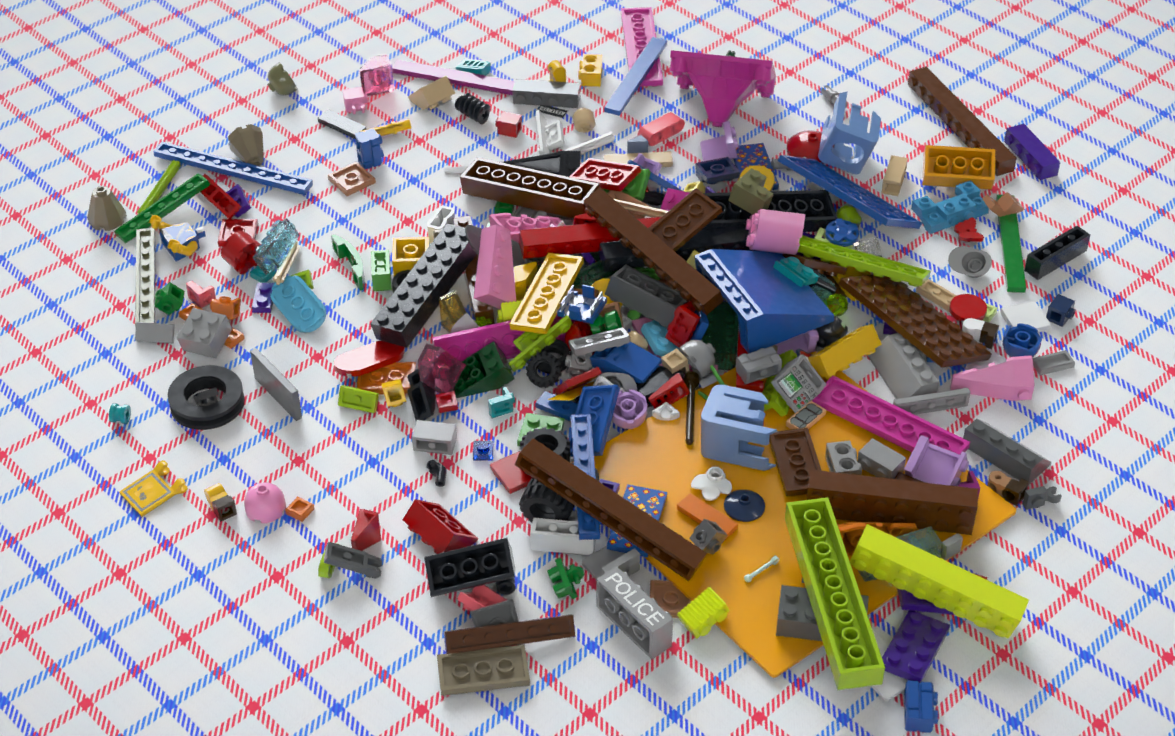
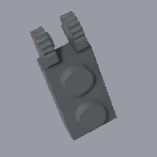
M332 542L327 543L324 563L365 574L369 578H379L381 576V569L379 567L382 566V559L369 555L367 552Z

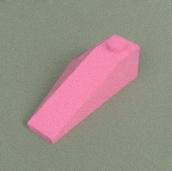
M511 213L489 215L490 226L498 224L511 231V239L519 243L520 230L557 227L561 222L559 217L537 216L536 219L527 217L525 214H521L520 217H512Z
M1032 356L1010 357L1004 363L995 365L993 362L988 364L989 367L980 370L973 368L953 374L950 390L969 388L972 395L1010 401L1031 400L1034 390Z

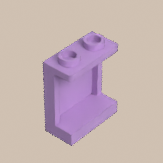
M921 435L904 468V473L925 483L958 486L961 480L959 477L962 472L967 470L969 461L965 452L959 455L929 443V438Z

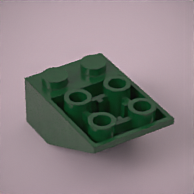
M494 341L446 371L456 398L497 390L515 379L504 352Z

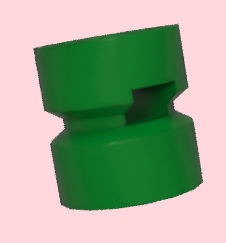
M614 310L605 313L604 316L598 315L594 323H590V327L594 335L622 328V323L618 312Z

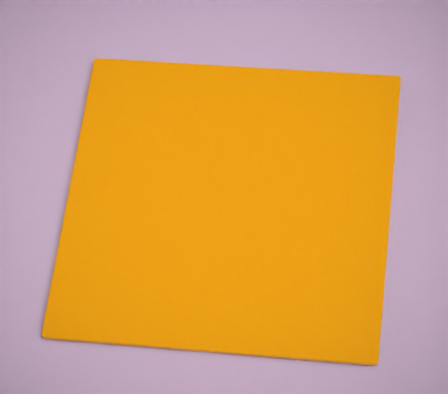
M735 367L720 376L724 384L736 387ZM838 370L836 372L837 375L835 377L866 391L842 371ZM825 377L822 378L825 383L829 380ZM767 378L761 379V381H764L763 389ZM717 381L703 389L701 387L695 390L694 438L692 445H687L685 442L687 396L671 404L672 407L680 412L679 418L665 421L651 416L645 419L637 428L628 429L607 441L603 455L594 456V463L599 473V480L604 479L620 484L618 495L621 497L624 496L627 484L667 492V499L659 522L692 544L694 543L689 538L693 534L694 529L700 524L677 510V504L688 494L691 493L732 519L724 510V501L729 494L720 493L719 497L713 501L705 500L702 496V490L691 488V482L697 475L706 474L711 467H719L725 473V479L732 484L731 492L751 490L763 498L765 502L763 515L750 522L732 519L738 523V529L723 541L721 548L713 555L706 554L701 566L689 581L652 556L648 555V558H644L691 601L697 598L704 590H707L708 587H711L727 604L730 610L722 622H716L715 624L771 677L776 678L823 646V641L776 635L781 585L806 588L805 583H802L801 570L785 522L786 502L807 500V494L786 496L777 465L763 471L702 456L701 413L707 400L701 397L698 391L709 396L711 389L719 385ZM789 407L787 415L782 417L773 408L764 411L763 427L776 429L777 431L791 430L786 426V421L795 414L791 407ZM827 410L826 415L808 429L822 471H829L825 459L826 443L851 441L852 447L857 451L858 459V452L873 438L906 457L905 466L912 452ZM748 442L750 445L764 447L761 457L769 458V463L776 464L770 442L766 446ZM862 469V475L876 477ZM968 470L961 473L959 477L961 478L960 482H966ZM977 477L980 492L972 535L960 534L963 537L960 552L1016 514V508ZM836 519L837 524H841V523H845V522H855V521H848V520H839V519ZM916 529L915 539L907 543L941 558L942 542L957 533ZM773 556L779 558V562L776 565L772 564L753 577L751 582H745L744 576L746 574L753 573L771 561ZM851 565L860 594L869 596L867 615L898 595L897 588L893 584L885 580H879L872 574L857 570Z

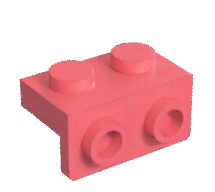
M486 585L474 587L472 592H460L457 600L463 603V607L469 611L507 600Z

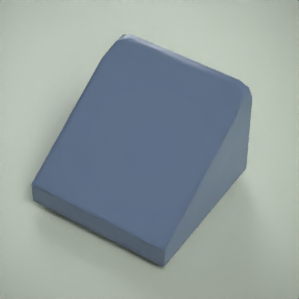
M642 135L628 140L627 154L648 153V140Z

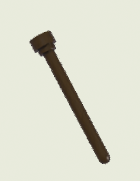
M687 372L684 375V383L689 389L690 394L687 395L685 442L687 445H692L694 438L695 388L699 385V375L696 372Z

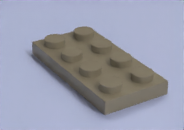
M525 645L437 655L441 696L530 685Z

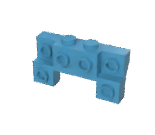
M972 181L956 185L955 194L957 196L934 203L928 196L913 200L911 210L920 218L925 230L929 234L955 226L971 217L978 218L989 213L988 206L980 196L981 190Z

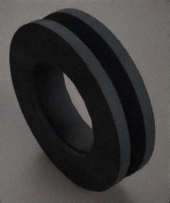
M215 365L199 366L183 372L171 383L168 389V401L173 418L179 424L196 430H208L226 425L240 414L245 401L242 382L238 375L230 369ZM216 387L217 390L225 393L220 401L208 406H196L187 401L191 395L203 389Z

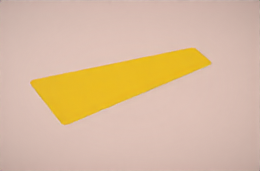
M594 381L548 400L570 401L581 395L583 387L593 386Z

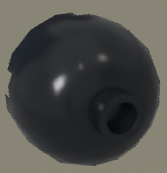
M834 316L833 322L814 329L817 330L819 335L816 345L821 348L829 346L846 336L848 327L845 326L844 328L841 325L842 320Z

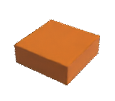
M297 496L285 509L286 515L303 522L315 507L313 503Z

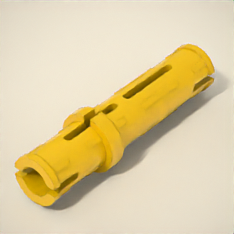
M407 119L399 122L392 121L390 124L371 129H374L377 134L385 136L389 134L395 135L412 127L410 120Z

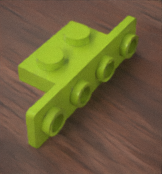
M566 315L553 327H550L547 334L524 332L513 341L521 353L508 363L511 370L515 372L522 369L526 362L531 359L532 355L535 356L545 346L551 345L561 333H566L572 325L570 317Z

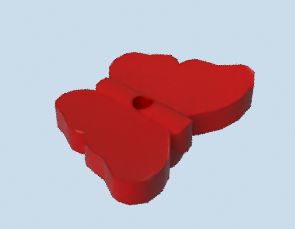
M973 217L958 223L954 227V232L958 234V240L983 242L984 236L977 232L976 220Z

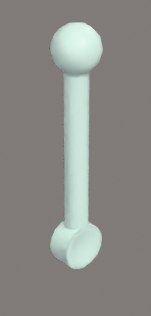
M773 556L771 561L753 573L746 574L744 576L745 582H751L753 577L772 564L776 565L779 562V558Z

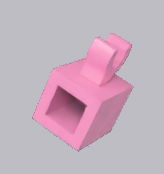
M362 87L344 89L343 98L346 113L352 112L356 114V111L365 113V103H368L367 93L363 92Z

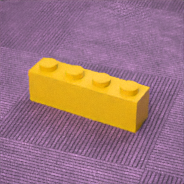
M873 324L859 327L808 357V360L821 378L829 379L832 375L836 376L838 370L848 369L850 363L861 361L863 355L867 356L876 352L875 348L882 344Z

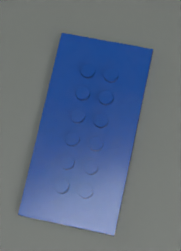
M786 155L779 156L778 162L883 225L920 229L922 222L814 159Z

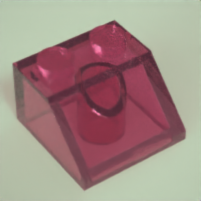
M382 54L370 57L359 69L363 92L367 93L368 97L394 91L392 63L388 55Z
M426 344L418 359L420 381L439 394L451 392L465 364L441 347Z

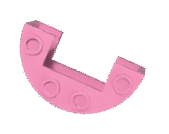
M766 209L758 210V213L751 215L750 219L746 221V230H749L746 246L750 250L795 255L800 246L799 239L802 238L805 214Z

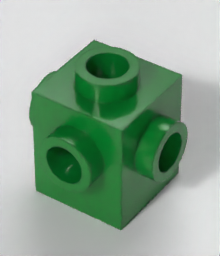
M169 282L164 288H160L156 292L154 307L170 316L174 311H178L181 308L185 291Z

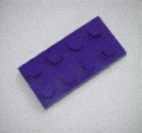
M908 611L882 657L885 671L906 680L921 683L946 638L950 625L919 612Z

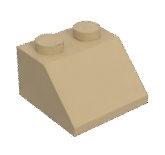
M444 76L418 89L408 98L422 110L427 108L432 110L439 106V102L442 101L444 104L450 101V96L454 95L455 91L447 76Z

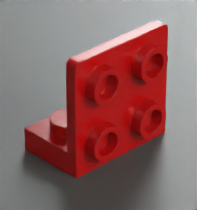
M691 301L676 308L674 319L667 327L668 332L665 338L679 348L691 340L701 318L694 313L695 308Z

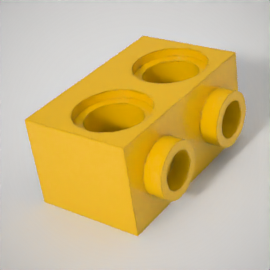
M583 54V60L579 62L578 80H581V86L601 87L603 55Z

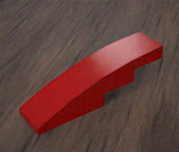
M204 174L203 177L209 181L210 185L200 193L228 219H231L242 206L207 174Z

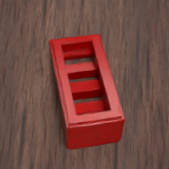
M677 373L648 399L654 409H656L665 402L670 405L690 394V391L680 374Z

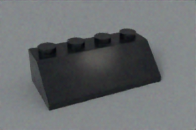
M508 538L424 557L431 597L515 578L514 558Z

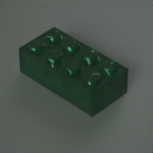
M722 302L707 315L709 325L701 341L705 344L710 343L715 349L713 355L715 357V365H718V370H732L736 367L739 321L737 313L730 304Z

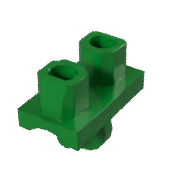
M561 557L555 559L557 566L547 570L552 583L562 579V582L553 585L554 592L558 598L570 595L572 599L577 598L578 595L573 582L575 584L581 582V579L584 577L583 568L571 564L568 569L564 566Z

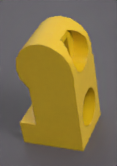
M558 60L551 61L548 64V71L550 72L549 81L566 82V69Z

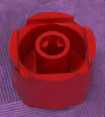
M243 231L235 232L226 240L228 241L226 246L221 248V257L241 275L245 274L248 269L258 266L263 262V247L249 233Z

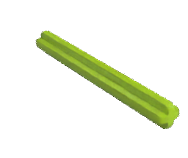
M173 160L137 211L138 214L158 201L181 167L179 161Z

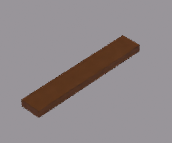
M572 614L444 631L446 654L576 637L574 616Z

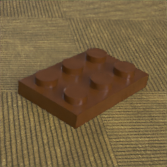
M782 254L785 258H797L804 266L817 270L821 274L827 271V275L835 277L838 274L846 275L847 268L830 262L796 254Z

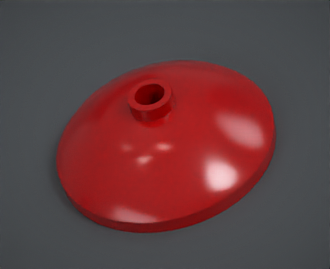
M807 130L796 133L787 141V153L789 156L806 157L807 159H814L824 164L818 158L822 132Z

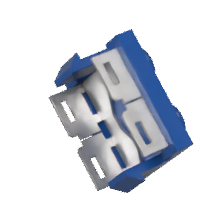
M572 285L567 296L560 303L561 306L557 311V316L564 318L568 315L572 320L593 324L607 303V297H603V291H601L598 298H595V288L587 285H582V295H580L578 291H574V285Z

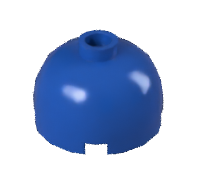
M1022 323L1012 328V325L1008 326L1004 331L1002 341L1006 354L1010 357L1032 356L1033 358L1038 353L1042 341V336L1038 334V330L1031 325Z

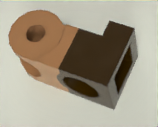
M993 471L989 474L987 486L1007 502L1018 506L1024 498L1025 490H1028L1029 481L1024 479L1017 481L1007 477L1001 471Z

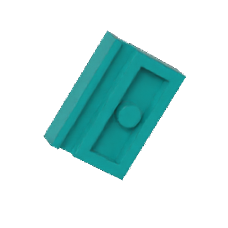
M795 257L784 258L780 262L777 260L773 266L800 287H803V284L807 286L817 283L819 278L811 268L804 266Z

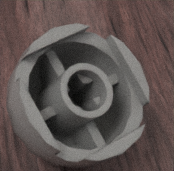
M690 340L679 348V351L688 359L689 364L692 366L691 369L699 375V378H703L712 371L710 369L711 365L715 366V357L713 355L715 349L710 343L705 344L701 340Z

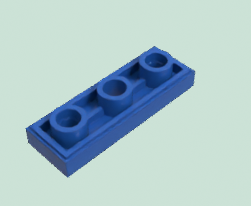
M547 391L536 401L535 408L570 422L571 415H575L578 406L577 403L572 401L548 400L557 395Z

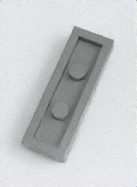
M622 327L569 340V347L575 356H583L590 352L603 351L606 348L619 347L630 343V336Z

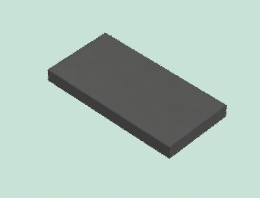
M258 349L251 350L250 354L255 379L295 421L301 419L302 413L298 390Z

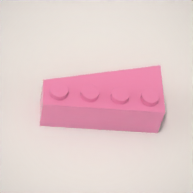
M495 224L483 228L481 231L474 299L501 309L502 302H516L511 231Z

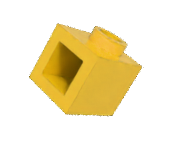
M400 379L382 383L388 407H397L407 402Z

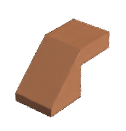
M1008 192L998 201L988 194L982 199L988 208L999 217L1019 213L1024 210L1019 201Z

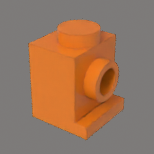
M221 296L219 299H212L210 303L211 312L226 315L229 320H233L240 316L241 298L231 300L230 297Z

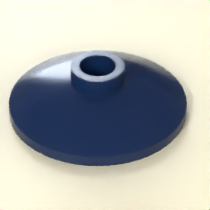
M736 490L725 498L724 510L734 520L750 522L763 515L765 502L754 491Z

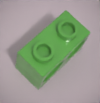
M389 250L371 251L373 291L392 290Z

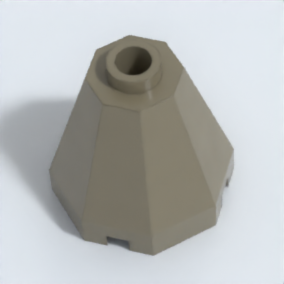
M252 124L246 125L247 128L242 129V126L237 127L228 136L230 150L242 162L260 166L264 162L263 133L261 128Z
M98 186L93 189L87 215L88 223L95 230L104 228L105 231H111L122 226L124 218L127 216L126 211L113 192L106 186Z

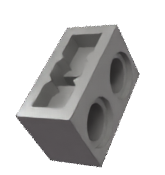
M851 441L826 443L825 459L830 472L862 475L861 463H857V451L852 447Z

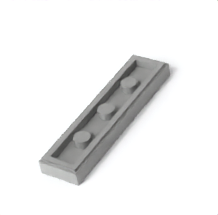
M969 388L894 399L893 405L914 415L966 407L969 403L970 390Z

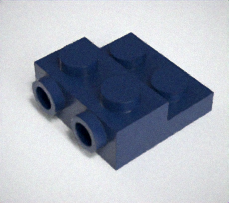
M728 157L695 163L696 176L704 183L716 184L740 178V171Z

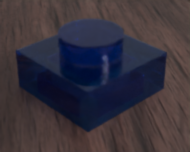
M474 441L473 461H493L494 441Z

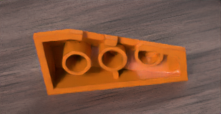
M845 522L837 524L848 556L853 555L867 524L905 542L915 539L917 528L915 523Z

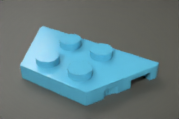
M655 320L643 324L641 332L655 355L663 357L676 348L679 350L678 346L665 338L668 332L667 327L661 326Z

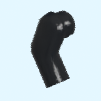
M435 460L428 461L426 467L436 477L435 484L443 487L446 482V468Z

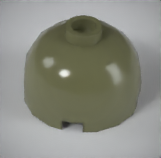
M280 62L269 70L267 76L269 83L267 85L272 92L276 91L280 95H289L298 90L296 84L288 72L283 69V65Z

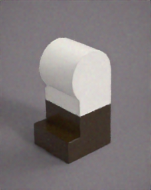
M972 318L963 321L962 331L964 333L972 335L975 341L984 343L986 348H993L999 325Z

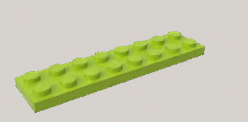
M803 235L799 239L800 246L797 252L803 253L806 257H819L824 262H837L842 267H855L857 271L873 272V275L878 277H891L892 281H905L914 287L922 286L930 278V270Z

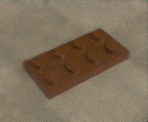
M695 188L648 229L676 252L722 213V207Z
M808 428L777 431L770 434L769 442L786 496L807 494L810 469L822 471Z

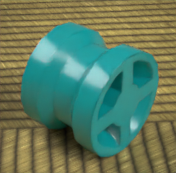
M112 403L109 409L110 422L116 423L120 421L122 424H128L131 416L130 405L124 404L119 406L117 403Z

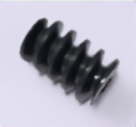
M470 93L459 96L455 101V109L457 111H460L479 124L483 125L488 120L491 110L490 105L477 99Z

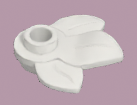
M711 467L706 474L697 475L692 480L691 488L702 490L703 498L707 501H713L719 497L720 493L730 494L732 484L725 479V473L721 468Z

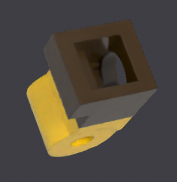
M221 483L204 489L205 497L220 522L237 515L235 501L226 493ZM226 507L230 509L229 512L221 514L222 509Z

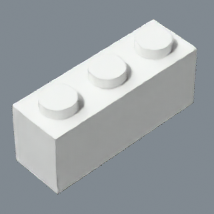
M533 518L531 550L592 555L594 553L596 540H579L577 521Z

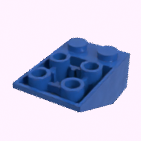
M632 342L619 347L614 346L603 351H596L590 357L593 369L599 367L601 373L628 374L637 383H644L662 363L661 358Z

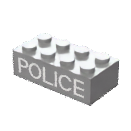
M616 566L596 579V606L651 660L672 647V616L669 612L664 611L655 599L650 598L640 585H636L626 572H622Z

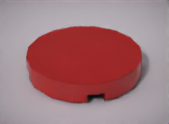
M960 294L953 297L950 301L949 312L953 318L960 322L969 318L982 321L987 313V305L983 299L976 295Z

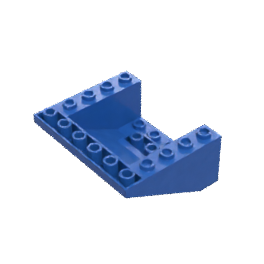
M710 249L694 255L696 270L721 291L722 296L737 313L740 344L748 354L756 352L761 348L771 347L834 321V314L809 285L805 286L803 284V287H800L773 267L777 260L780 262L781 259L785 258L781 253Z

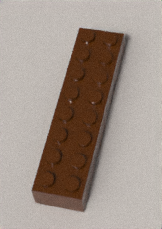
M478 157L460 176L463 194L570 218L586 213L583 200L599 188V183Z
M811 469L809 473L807 500L828 497L835 519L855 522L915 523L916 529L972 535L978 507L977 488Z

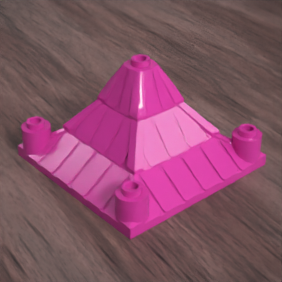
M671 50L669 72L672 73V76L677 77V85H680L679 88L689 89L694 84V87L702 97L708 120L714 127H722L723 122L730 119L737 106L752 95L755 90L758 89L757 93L760 94V97L770 98V95H774L776 73L773 61Z

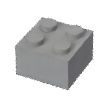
M193 308L176 338L183 351L216 358L232 327L226 315Z

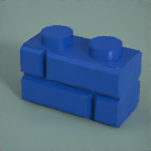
M374 129L356 133L358 163L365 170L372 168V166L381 165V158L384 157L383 150L380 147V144L383 143L381 135L377 134Z
M906 682L904 690V723L906 731L931 733L933 725L938 724V710H934V706H937L938 692H933L932 682Z

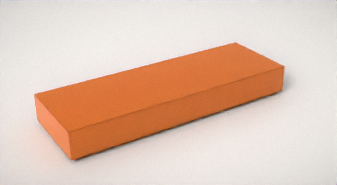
M691 493L677 504L678 511L699 524L704 519L716 522L728 535L727 538L738 529V523Z

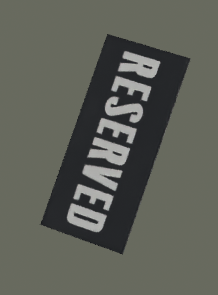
M540 105L537 109L541 113L563 118L568 112L567 110Z

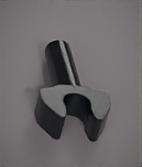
M813 270L819 276V271ZM818 278L817 283L809 285L810 288L817 285L832 294L837 289V287Z

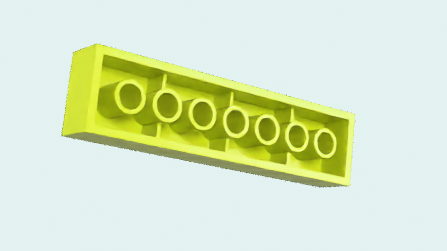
M868 524L850 559V564L857 570L866 571L879 580H885L898 589H904L919 599L932 602L938 608L949 610L957 617L966 618L976 626L985 627L996 635L1008 639L1021 622L1029 599Z

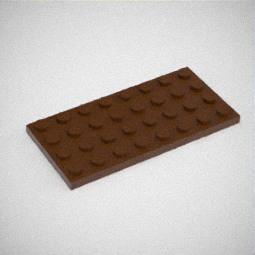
M873 274L840 279L838 285L941 368L990 359L992 353L986 349V346L975 341L972 335L964 333L958 324L951 322L945 314L938 312L931 303L924 301L918 293L910 290L907 284L892 281L891 277H878Z

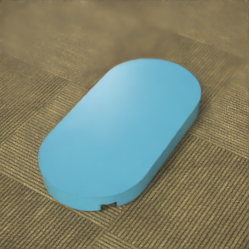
M287 275L284 282L280 283V285H276V282L274 283L271 300L297 331L302 333L312 332L323 324L326 318V308L299 276Z

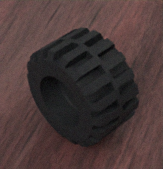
M546 427L542 429L536 428L533 432H527V435H524L522 441H520V451L534 438L570 462V440H568L565 434L562 435V432L559 430L555 431L553 428L546 429Z
M535 478L530 480L519 502L520 511L523 512V516L528 518V521L533 523V518L568 521L575 506Z

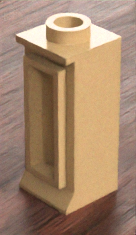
M891 155L883 179L881 193L899 196L906 173L908 158Z

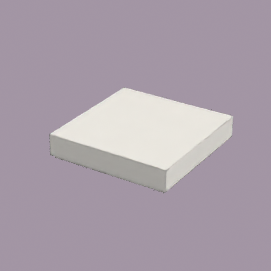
M1035 301L1001 308L1000 313L1009 326L1012 325L1011 328L1022 323L1035 327L1038 332L1051 329L1050 322Z

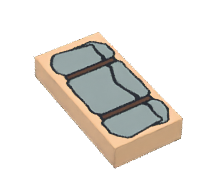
M810 401L786 421V426L791 430L810 429L826 415V409Z

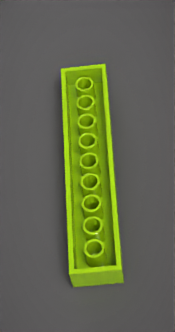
M828 497L786 502L785 522L837 690L882 684L885 666Z

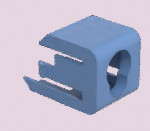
M846 91L840 93L837 97L831 121V115H829L823 125L818 158L825 164L853 174H860L879 140L881 118L875 111L872 112L870 132L867 133L869 118L860 115L862 108L860 105L852 103L849 125L843 124L847 98ZM844 143L856 144L854 159H851L852 148L845 146Z
M720 384L714 386L701 413L702 456L763 471L776 467V464L769 463V458L761 457L764 447L748 444V442L766 446L769 444L770 434L777 432L776 429L763 427L765 417L764 404H768L766 397L760 392Z

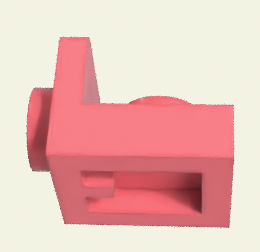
M193 281L186 283L188 298L198 307L203 308L209 305L212 299H216L213 286L203 289Z

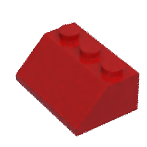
M415 499L402 519L408 525L407 528L410 531L421 536L422 542L434 548L436 554L469 547L479 539L440 504Z

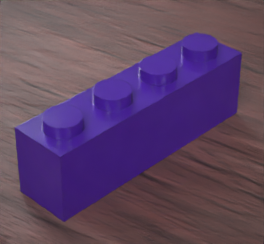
M1025 124L1006 129L1005 144L1011 148L1015 155L1023 161L1039 180L1058 176L1060 161Z

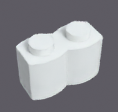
M443 205L436 210L435 216L428 221L429 243L434 241L433 231L443 229L446 224L454 225V208Z

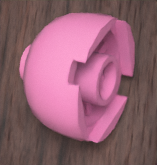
M263 482L252 486L247 491L244 507L246 515L250 520L254 521L256 519L260 520L261 523H269L283 515L282 512L284 508L286 509V502L283 492L276 485Z

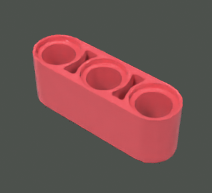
M669 112L642 126L637 135H642L648 140L649 146H654L682 131L685 121L674 113Z

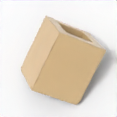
M677 348L661 357L662 366L666 367V369L668 368L672 374L680 369L684 374L690 372L688 359Z

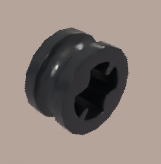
M515 578L496 582L499 594L509 595L516 589Z

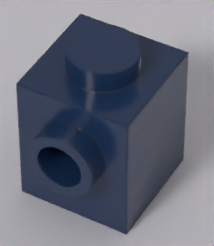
M1058 294L1048 306L1046 318L1049 322L1063 327L1068 319H1072L1075 315V301Z

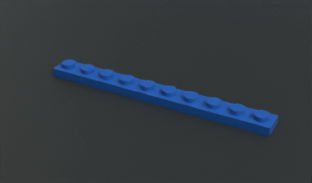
M161 142L153 151L154 157L179 161L185 165L306 195L313 186V180L166 142Z

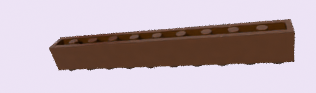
M927 66L909 72V87L949 126L962 142L969 148L995 149L996 176L1015 170L1017 157Z
M599 187L583 200L586 207L585 212L590 217H595L601 227L605 226L612 237L619 238L621 244L625 248L629 247L636 258L640 257L643 259L644 264L649 269L653 268L660 279L667 280L668 285L673 290L677 289L684 300L691 301L693 307L698 312L702 311L705 315H708L723 302L721 291L603 189Z
M532 438L519 452L515 466L689 581L701 566L707 554L706 552L542 443Z

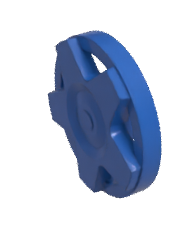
M836 219L826 226L825 236L830 243L846 247L857 242L859 230L857 225L850 221Z

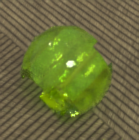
M832 294L827 298V307L834 316H842L848 309V301L841 294Z

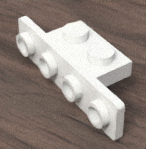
M537 110L535 121L538 126L536 131L539 136L537 138L540 147L538 152L540 155L549 154L551 150L565 144L563 125L560 119L547 125L545 117L540 110Z

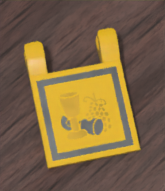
M164 460L160 461L152 471L119 491L120 495L141 517L174 495L184 493L188 489L185 485V480L182 478L177 479L170 487L160 477L170 472V469L167 467L168 463Z

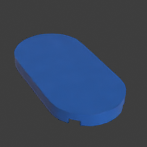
M630 159L627 163L630 165L640 166L641 169H646ZM651 172L649 179L665 189L671 188L682 191Z

